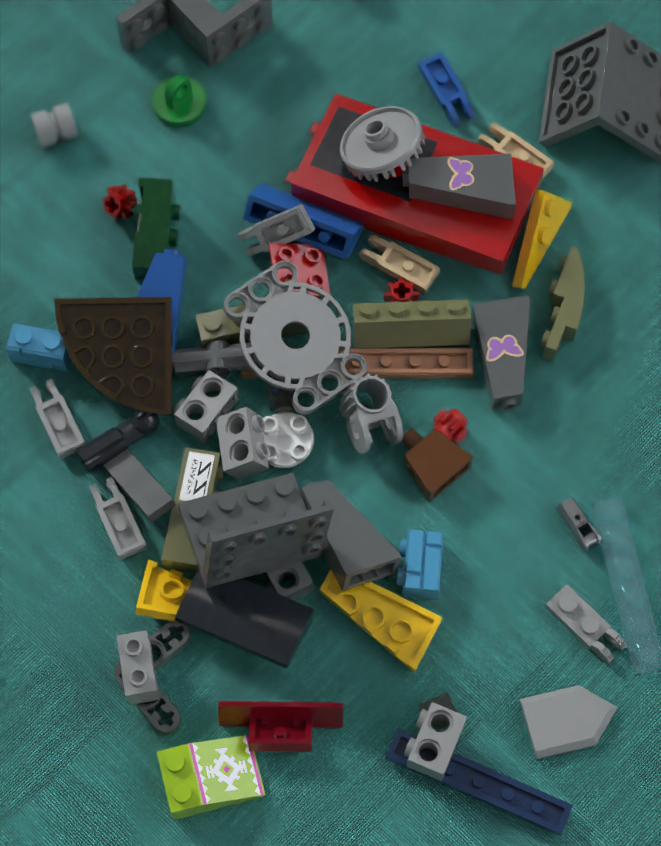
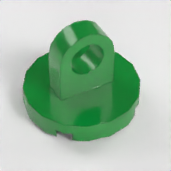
M178 74L167 78L159 83L153 92L152 104L155 115L161 122L171 127H177V125L190 126L200 120L206 111L207 97L204 88L198 81L188 76Z

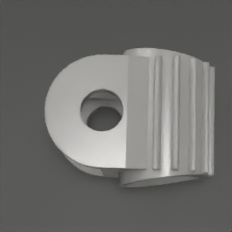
M368 373L365 377L360 376L342 392L343 396L339 399L341 401L339 409L342 412L341 416L346 419L349 437L353 446L360 454L370 450L371 443L373 442L369 432L371 429L382 427L386 441L392 444L401 442L403 438L402 421L397 406L391 399L390 385H387L384 378H378L377 374L370 376ZM356 390L364 391L372 398L374 410L364 407L358 401Z

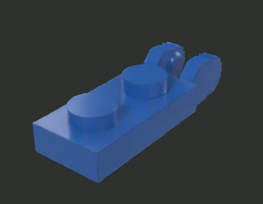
M443 52L419 61L418 70L440 108L444 110L451 125L459 124L458 114L453 105L458 103L466 119L474 118V111L467 99V93Z

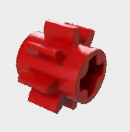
M126 184L118 187L115 185L106 189L108 196L102 198L106 213L114 216V220L126 219L134 215L131 209L135 208L138 204L134 191L127 189Z
M400 278L394 284L388 283L387 289L389 292L384 293L383 297L385 302H414L419 300V292L413 291L414 282L408 283Z
M453 408L447 413L444 409H441L433 418V425L435 427L432 431H439L456 444H459L467 436L466 432L468 429L466 426L468 425V420L460 411Z

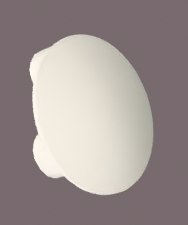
M282 412L263 418L265 423V430L263 431L264 440L269 449L268 464L278 468H290L302 463L310 455L314 445V434L304 416Z

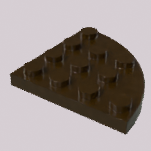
M171 297L54 298L57 326L64 345L73 363L92 385L111 399L127 407L159 415H173V318Z

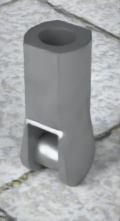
M574 497L558 505V512L585 553L589 551L590 546L602 544L600 534L588 520ZM586 528L589 534L583 537L580 531Z

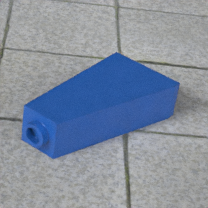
M164 249V254L155 253L137 297L172 298L174 354L178 345L188 260L185 256H181V251Z

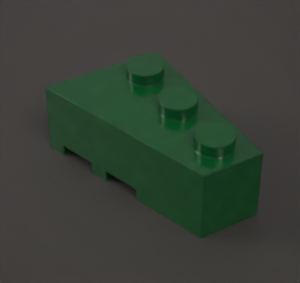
M141 177L138 179L141 199L140 204L136 206V214H139L137 231L134 233L132 260L135 280L145 279L155 253L164 254V249H172L173 246L178 245V229H175V221H180L181 204L176 203L173 179Z

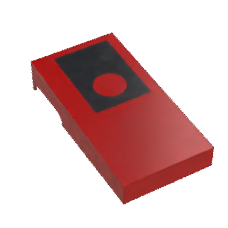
M335 93L321 123L314 122L308 133L309 136L310 134L315 135L297 171L288 172L283 184L291 183V195L361 221L368 231L501 275L530 211L535 190H539L542 184L544 168L512 157L516 201L514 218H503L409 198L408 187H403L402 169L400 166L394 168L396 177L390 174L389 178L385 179L383 174L380 173L378 174V182L374 178L368 181L365 175L360 180L358 176L355 177L352 172L348 171L340 155L341 139L347 128L357 118L377 108ZM421 124L426 139L424 140L425 145L420 144L422 154H418L419 158L504 154Z

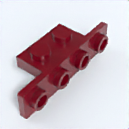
M220 701L218 703L219 725L249 727V751L312 752V728H342L344 705L343 703Z

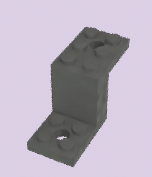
M139 0L116 16L121 48L127 54L135 49H140L146 41L155 35L162 34L171 25L201 59L211 67L217 62L224 61L231 52L237 48L244 47L254 36L264 33L273 24L272 0H242L222 15L208 0Z

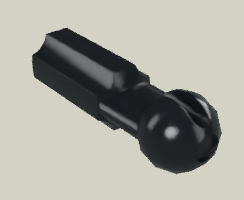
M137 410L132 417L118 426L110 428L77 449L76 452L86 469L92 473L140 439L153 435L159 428L160 419L157 414Z

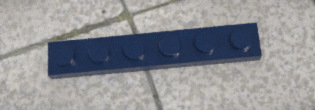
M399 728L397 729L385 756L386 760L561 836L572 810V804L456 753H453L442 781L407 767L409 757L404 755L410 738L417 739V736ZM429 748L422 749L419 752L420 757L424 761H433L437 757L436 753Z

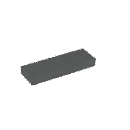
M128 449L103 465L106 472L113 477L114 481L150 522H153L176 505L172 497Z

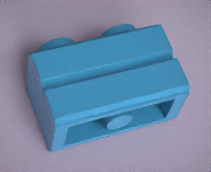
M16 323L12 325L6 348L11 362L49 369L54 367L55 370L67 372L71 358L59 331Z
M410 529L407 532V539H401L400 555L405 557L404 568H398L397 586H403V596L437 599L439 597L444 533Z

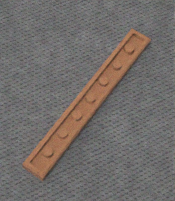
M349 348L348 352L359 354L365 359L367 369L363 377L369 373L370 376L377 374L380 379H473V348ZM344 349L338 350V353L344 352ZM349 361L345 364V369L349 374L357 375L361 372V367L356 361ZM252 369L241 370V378H259Z

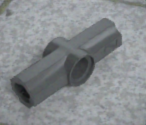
M215 340L208 342L205 347L178 349L173 354V365L177 376L206 374L210 370L220 377H226L231 374V371L251 369L242 354L240 343L230 344L226 341ZM249 342L246 343V348H250ZM250 356L251 359H252V361L254 362V364H255L258 368H261V367L257 364V362H256V360L254 359V357H253V356Z

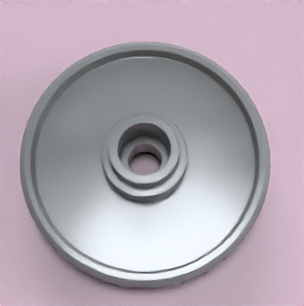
M396 106L381 107L363 114L347 128L340 142V155L348 171L352 172L355 177L358 176L362 180L365 175L368 181L374 178L378 182V174L380 173L383 174L385 179H388L390 174L396 177L394 168L400 166L402 171H405V166L412 167L410 157L419 158L418 154H422L420 144L425 145L424 140L426 138L419 119L413 112Z

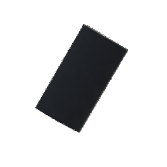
M198 570L179 606L174 621L287 669L312 624L314 609L242 578L205 588L200 571Z

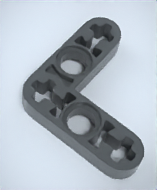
M170 621L150 636L151 646L161 650L160 658L154 662L155 672L189 644L191 635L188 626ZM175 629L177 632L183 630L181 633L183 639L181 641H178L176 638L168 643V647L171 650L166 652L163 643L159 639L163 638L166 643L172 637L171 630ZM119 661L114 668V677L124 691ZM158 687L160 700H154L153 703L148 705L142 703L135 705L157 732L162 735H172L180 728L181 717L176 707ZM159 706L166 716L174 715L171 726L167 724L159 725L162 722L160 715L156 712Z

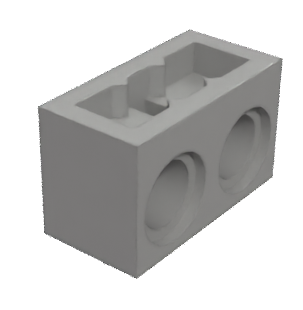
M210 370L203 377L199 376L195 380L190 395L186 399H181L174 409L176 426L204 444L217 429L216 418L228 414L239 400L237 387ZM210 391H218L220 393L214 398L206 396ZM193 413H200L203 415L198 420H191L189 418V416Z
M243 407L216 418L223 472L240 480L269 469L267 459L269 457V449L264 440L263 431L265 430V423L261 415L248 407Z
M148 631L117 635L124 691L128 704L160 700Z
M431 702L428 711L422 709L416 723V727L421 728L417 739L410 738L404 755L409 757L407 767L442 781L465 726L467 716ZM435 720H443L447 723L448 729L445 732H436L432 728L431 723ZM429 748L436 753L437 757L433 761H424L420 757L419 752L422 749Z

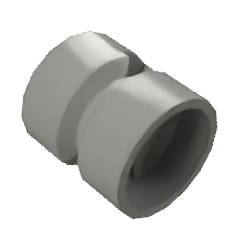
M68 103L54 106L50 113L42 110L30 114L42 149L57 144L59 138L65 142L79 137Z

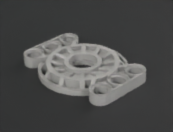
M280 261L230 293L224 301L223 308L226 317L230 320L242 321L239 341L242 354L249 367L259 378L270 385L284 390H295L292 398L293 408L300 414H310L345 391L360 376L363 377L367 369V363L361 355L348 353L351 345V330L348 318L341 305L330 294L319 287L296 282L298 277L296 266L289 261ZM280 269H288L292 273V279L288 282H282L277 278L276 272ZM257 284H263L268 288L269 294L266 297L259 298L254 295L253 287ZM293 289H300L299 292H292ZM306 290L323 297L322 301L313 295L306 294ZM233 300H240L244 303L245 310L241 313H233L229 309V303ZM328 303L337 310L340 317L336 318L333 311L327 306ZM290 323H299L307 328L309 332V342L300 349L288 347L281 338L282 329ZM342 324L344 325L346 333L345 341H341V331L339 326H341ZM245 332L249 334L250 348H246ZM344 349L343 353H338V350ZM250 356H253V357H254V359L256 360L257 364L262 368V370H260V369L254 364V362L252 361V359H251ZM349 361H356L361 367V372L357 375H351L346 371L345 364ZM267 374L271 375V376L274 377L275 379L284 381V383H283V382H280V381H277V380H274L273 378L269 377ZM325 377H332L337 381L338 387L333 391H327L322 387L321 380ZM301 393H309L314 399V404L310 407H303L298 403L297 397Z

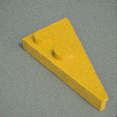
M535 190L512 287L521 289L527 287L571 209L572 202L547 191Z

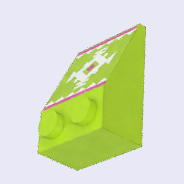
M249 735L188 743L157 751L173 820L266 796L255 751H249Z

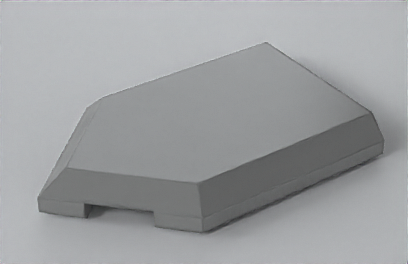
M580 685L519 699L536 760L596 746L618 708Z

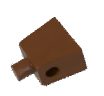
M412 428L403 435L401 442L409 449L404 455V467L429 503L471 469L473 457L439 431L433 430L425 438H422Z

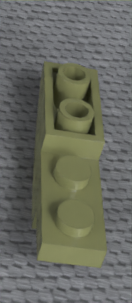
M574 246L571 247L568 256L562 255L558 266V271L562 273L559 279H553L548 294L553 296L550 306L555 308L550 322L554 323L551 332L545 331L540 346L545 348L543 359L554 362L562 338L574 342L583 309L585 292L584 271L578 248Z

